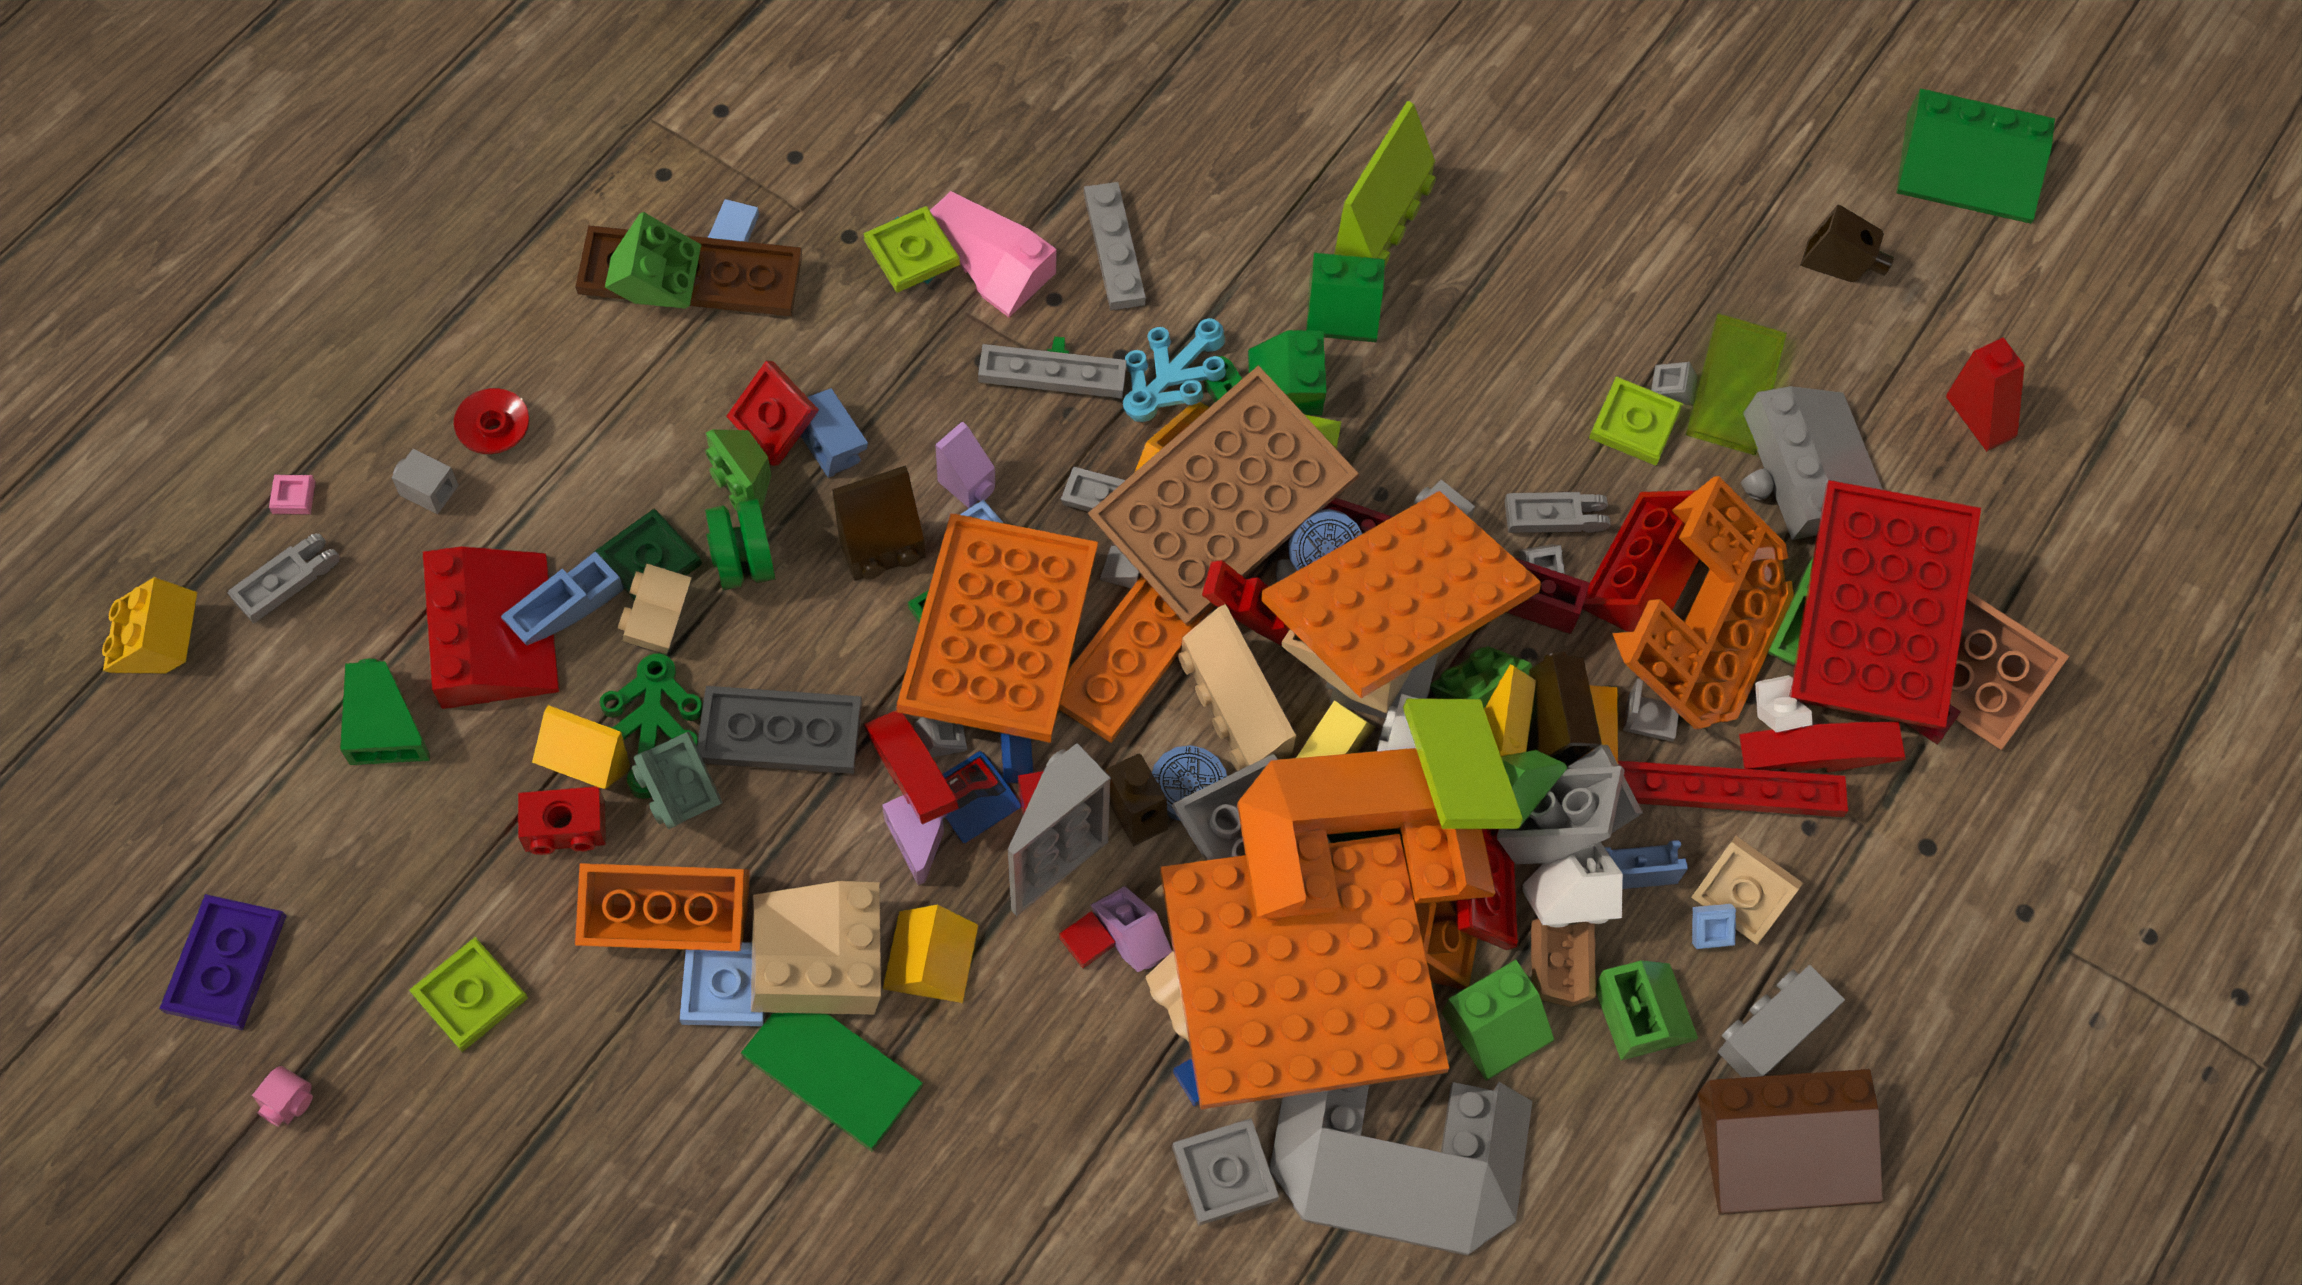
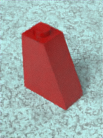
M2004 337L1974 350L1945 396L1986 452L2016 438L2018 435L2025 365Z

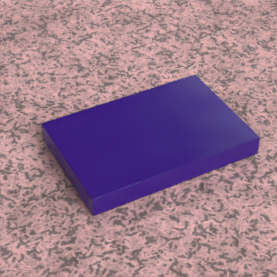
M205 894L159 1009L166 1014L243 1031L287 917L285 913L275 909Z

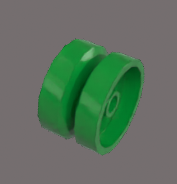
M758 498L738 503L736 509L740 526L732 527L729 510L724 505L705 509L710 532L706 533L713 567L718 568L723 591L742 587L744 577L741 562L748 561L751 578L756 583L776 580Z

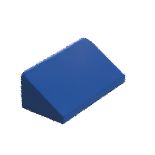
M1000 733L1003 779L1006 783H1018V775L1033 773L1031 739Z

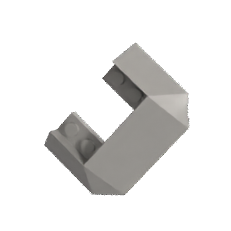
M1455 1082L1452 1083L1441 1152L1361 1136L1369 1085L1282 1097L1270 1172L1278 1186L1280 1185L1293 1203V1208L1302 1221L1467 1256L1516 1222L1532 1101L1501 1082H1498L1494 1091Z

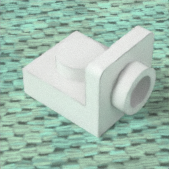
M1789 675L1758 681L1755 685L1757 717L1775 732L1812 725V711L1800 701H1797V699L1789 697L1793 678Z

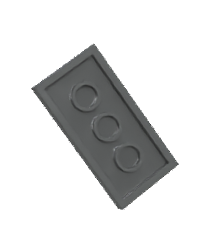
M706 686L697 749L705 764L854 774L862 698L861 696Z

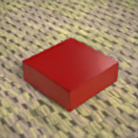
M1092 911L1059 933V939L1083 969L1115 947V940Z

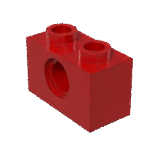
M594 786L518 793V838L525 852L547 855L553 853L555 849L566 848L584 852L593 850L595 846L606 845L605 799L601 789ZM571 818L567 826L563 828L553 827L557 820Z

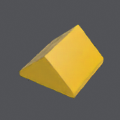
M550 705L546 707L532 763L602 789H606L628 772L630 763L620 731Z
M938 904L899 911L883 990L963 1003L978 924Z

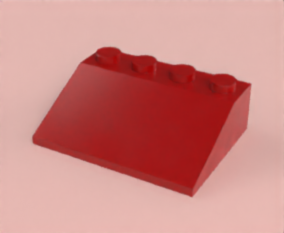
M465 546L423 551L432 691L441 708L448 709L560 692L554 634L526 646L501 618L505 612L549 579L546 553Z

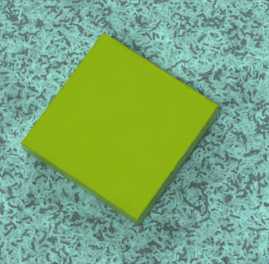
M927 206L863 233L865 243L896 293L960 265V257Z
M1616 376L1589 439L1656 466L1683 403Z
M476 937L409 989L414 998L461 1052L465 1051L528 999L524 991Z

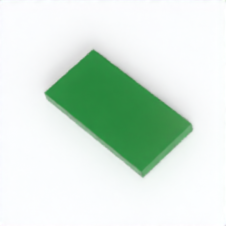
M772 1013L741 1052V1056L871 1152L874 1151L923 1087V1082L829 1014Z

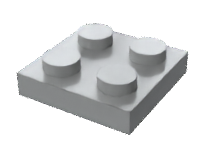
M1252 1118L1173 1142L1172 1149L1198 1226L1278 1201L1279 1195Z

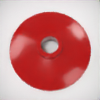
M488 388L477 391L462 401L455 412L453 425L457 438L469 450L480 454H498L513 448L524 438L529 427L530 418L525 403L515 393L500 388ZM499 425L496 429L489 430L491 426Z

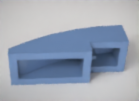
M594 552L568 573L561 569L505 612L501 618L527 646L581 620L618 595L624 588L620 577Z

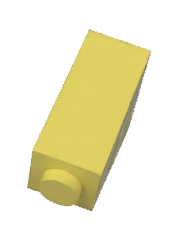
M1334 701L1296 758L1357 753L1376 727L1342 704Z

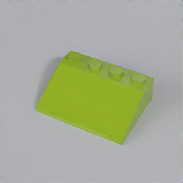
M1406 102L1345 200L1334 252L1335 255L1385 259L1386 266L1391 255L1389 249L1392 244L1398 246L1406 231L1404 224L1407 219L1413 221L1421 206V201H1419L1421 196H1428L1436 181V177L1432 175L1435 159L1414 103Z

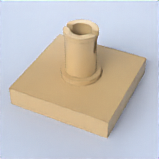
M1735 836L1691 898L1702 906L1732 904L1736 909V930L1758 945L1800 889L1803 882Z

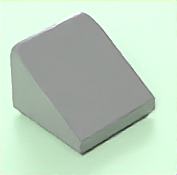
M1690 362L1655 365L1651 391L1681 402L1684 405H1693L1697 374Z
M1551 544L1519 550L1521 560L1565 574L1561 545Z
M1111 546L1100 580L1132 588L1141 577V574L1116 546Z
M924 717L915 722V731L932 757L965 752L967 750L963 725Z

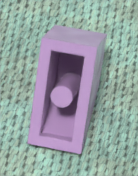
M961 422L935 445L937 478L943 487L965 506L971 508L978 500L980 502L983 499L986 500L994 491L995 467L969 427L964 422Z
M902 795L882 805L884 820L917 885L925 883L944 833L943 818L947 814L922 825L911 804H908Z
M1125 886L1091 905L1098 920L1115 940V947L1121 957L1137 972L1158 965L1161 959L1172 952L1157 913Z

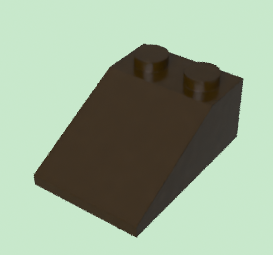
M906 465L832 489L839 542L854 581L862 578L873 579L880 576L886 570L898 566L909 567L926 557L923 532Z

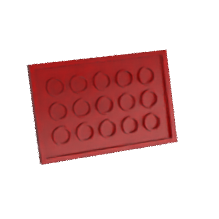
M1828 480L1823 498L1789 697L1805 704L1934 729H1945L1981 508Z

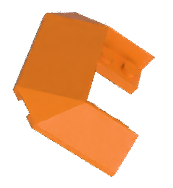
M1720 476L1711 478L1672 510L1685 523L1679 539L1710 568L1685 622L1661 599L1649 600L1634 632L1612 633L1624 663L1694 729H1702L1715 723L1738 719L1794 597L1792 581H1786L1783 560L1788 559L1786 543Z
M1416 748L1271 760L1237 803L1257 919L1337 912L1340 904L1327 834L1400 828L1415 904L1493 897L1495 895L1482 829H1442Z

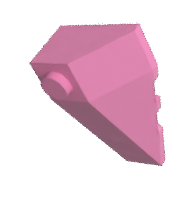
M952 191L930 210L960 257L961 267L965 273H969L982 298L1007 317L1012 316L1056 274V249L1030 229Z

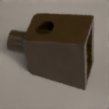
M1838 204L1808 238L1800 266L1848 282H1856L1867 269L1885 276L1892 266L1894 257L1880 251L1884 236L1880 228Z
M1140 753L1104 771L1110 777L1109 804L1133 847L1168 830L1166 797ZM1145 813H1150L1151 817L1141 819Z

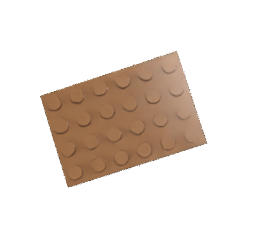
M1258 365L1088 512V515L1188 627L1213 605V603L1202 596L1211 562L1224 560L1240 575L1245 577L1287 541L1306 519L1325 508L1359 478V473Z

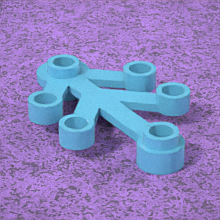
M1210 318L1202 320L1195 330L1196 337L1171 363L1169 362L1168 347L1171 344L1168 330L1163 327H1156L1149 331L1148 341L1150 348L1154 351L1157 377L1146 386L1144 372L1148 368V363L1143 351L1133 350L1125 356V360H1127L1126 368L1131 374L1132 391L1123 400V407L1128 416L1134 421L1146 422L1155 417L1160 407L1184 403L1194 405L1203 399L1202 386L1198 381L1221 380L1226 374L1224 360L1220 357L1212 356L1203 362V366L1187 367L1202 351H1216L1224 345V330L1219 322ZM1218 367L1216 370H1210L1211 368ZM1182 384L1178 391L1163 392L1168 386ZM1190 391H1196L1195 393L1188 394Z

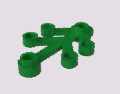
M651 654L643 658L637 666V677L618 692L608 691L600 698L599 703L603 714L614 718L624 712L626 704L645 692L644 704L614 727H609L620 731L623 740L641 727L638 754L656 747L658 727L670 739L689 731L696 747L698 745L696 734L690 730H684L661 706L663 691L678 705L681 717L687 721H694L700 718L703 710L700 698L693 694H687L674 680L676 676L675 665L668 656L663 654ZM655 667L662 668V671L657 675L649 673ZM611 700L619 701L615 708L610 709L606 707V704ZM693 703L697 705V708L692 712L684 710L687 704ZM631 769L627 775V784L631 793L641 799L652 797L647 786L642 788L639 785Z

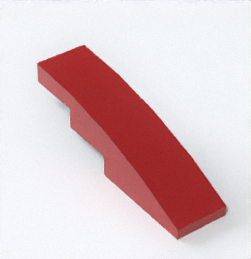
M1224 560L1211 562L1202 596L1217 607L1226 604L1234 619L1282 646V641L1290 628L1262 602V591L1269 586L1258 577L1245 579Z
M895 710L864 724L865 730L894 784L899 786L908 804H911L922 825L959 809L957 799L944 776L903 713Z
M1899 722L1816 724L1781 732H1775L1773 729L1739 734L1744 769L1772 771L1785 768L1786 772H1801L1826 767L1827 773L1906 760Z

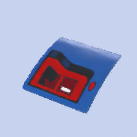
M981 751L942 774L957 799L959 808L948 813L945 818L963 843L973 839L1021 808L1020 802Z

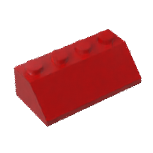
M1696 490L1639 493L1590 582L1582 607L1583 610L1626 632L1635 631L1649 600L1661 599L1673 610L1700 558L1679 539L1685 523L1672 510Z

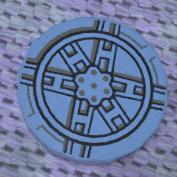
M1332 509L1320 510L1306 519L1290 537L1288 542L1289 558L1298 571L1362 535V532L1357 523L1343 512Z
M1191 745L1175 747L1164 753L1155 763L1152 771L1166 797L1168 816L1179 821L1181 820L1172 807L1173 803L1227 777L1226 769L1218 757L1206 749Z

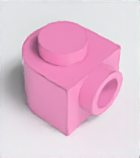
M278 1066L271 1071L252 1095L260 1106L258 1114L277 1127L282 1122L288 1125L294 1116L302 1115L309 1107L313 1095L310 1094L311 1084L283 1066Z

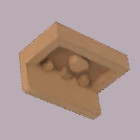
M1539 918L1531 921L1532 984L1538 991L1541 1000L1573 1007L1595 998L1597 986L1595 976V924L1585 921L1557 928L1542 925Z

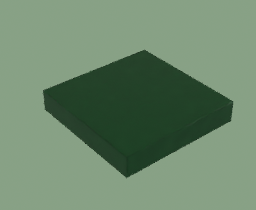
M655 508L594 551L620 577L623 588L634 600L636 595L629 593L636 571L644 573L646 564L685 576L702 565L701 558Z

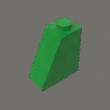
M367 658L360 660L358 663H345L340 750L349 765L430 761L428 748L385 661Z

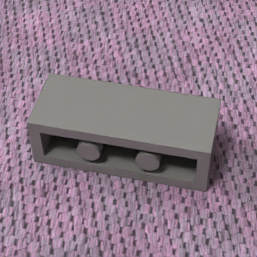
M1808 965L1800 974L1794 969L1791 970L1776 985L1781 991L1773 999L1765 994L1750 1008L1749 1011L1754 1016L1749 1021L1743 1024L1738 1019L1721 1035L1726 1042L1717 1052L1741 1077L1766 1076L1845 1001L1811 965Z

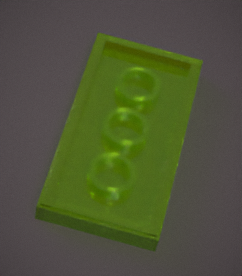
M1718 313L1712 329L1685 435L1756 455L1758 447L1744 416V411L1757 392L1774 388L1787 333Z

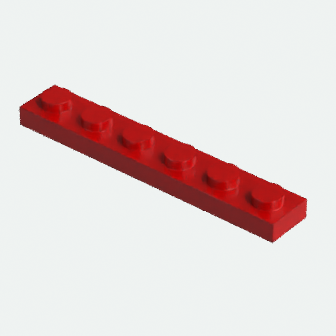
M1618 761V765L1622 766L1625 770L1624 777L1638 804L1844 817L1848 812L1846 776Z

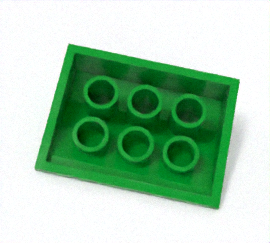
M1920 88L1907 113L1896 193L2031 224L2035 217L2052 148L2055 118Z

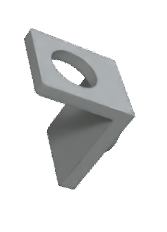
M1637 678L1627 699L1623 731L1673 742L1676 737L1679 714L1664 701L1642 697L1643 680Z

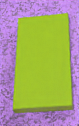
M1407 698L1403 710L1442 829H1519L1523 818L1481 699Z

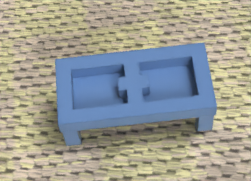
M832 388L808 397L819 411L801 434L803 441L828 478L834 476L837 472L858 464L861 461L858 453L866 450L868 442Z
M1679 840L1669 841L1667 845L1611 850V847H1604L1623 874L1622 889L1678 884L1688 869L1686 859H1678V848L1681 846Z

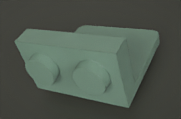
M689 731L634 756L636 765L632 766L634 776L642 788L647 786L654 800L649 803L650 809L658 824L665 823L666 827L671 829L723 803Z

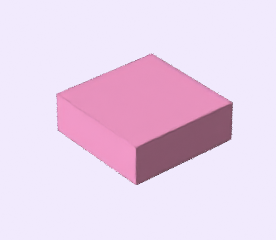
M274 475L269 504L272 514H311L315 488L313 476Z

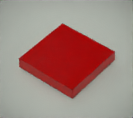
M765 361L726 417L738 430H749L768 456L769 464L771 466H779L819 409L774 361Z

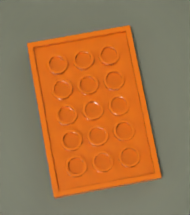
M1438 491L1262 591V602L1360 698H1363L1539 593L1541 581L1443 493Z
M950 513L897 701V712L1051 743L1097 554L1098 542Z

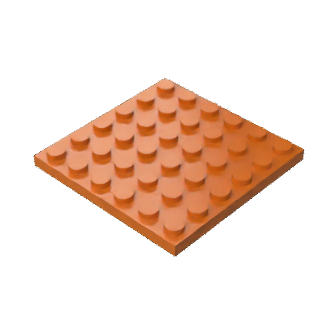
M1400 834L1328 844L1340 904L1337 912L1257 919L1246 855L1161 867L1160 875L1200 1109L1448 1072L1449 1064Z

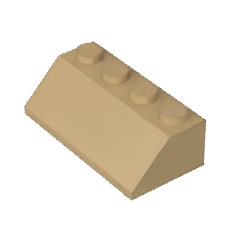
M1224 604L1182 637L1181 653L1178 654L1181 666L1187 675L1193 674L1198 684L1195 686L1197 696L1204 707L1209 705L1215 716L1212 718L1215 731L1220 739L1226 738L1232 748L1229 754L1237 771L1272 754H1275L1278 760L1291 759L1296 734L1226 604Z

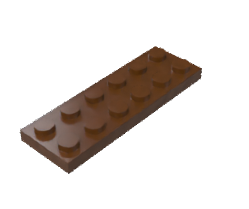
M588 225L575 286L577 294L625 299L605 288L611 256L629 229ZM687 236L701 244L690 306L792 316L803 255L801 247Z

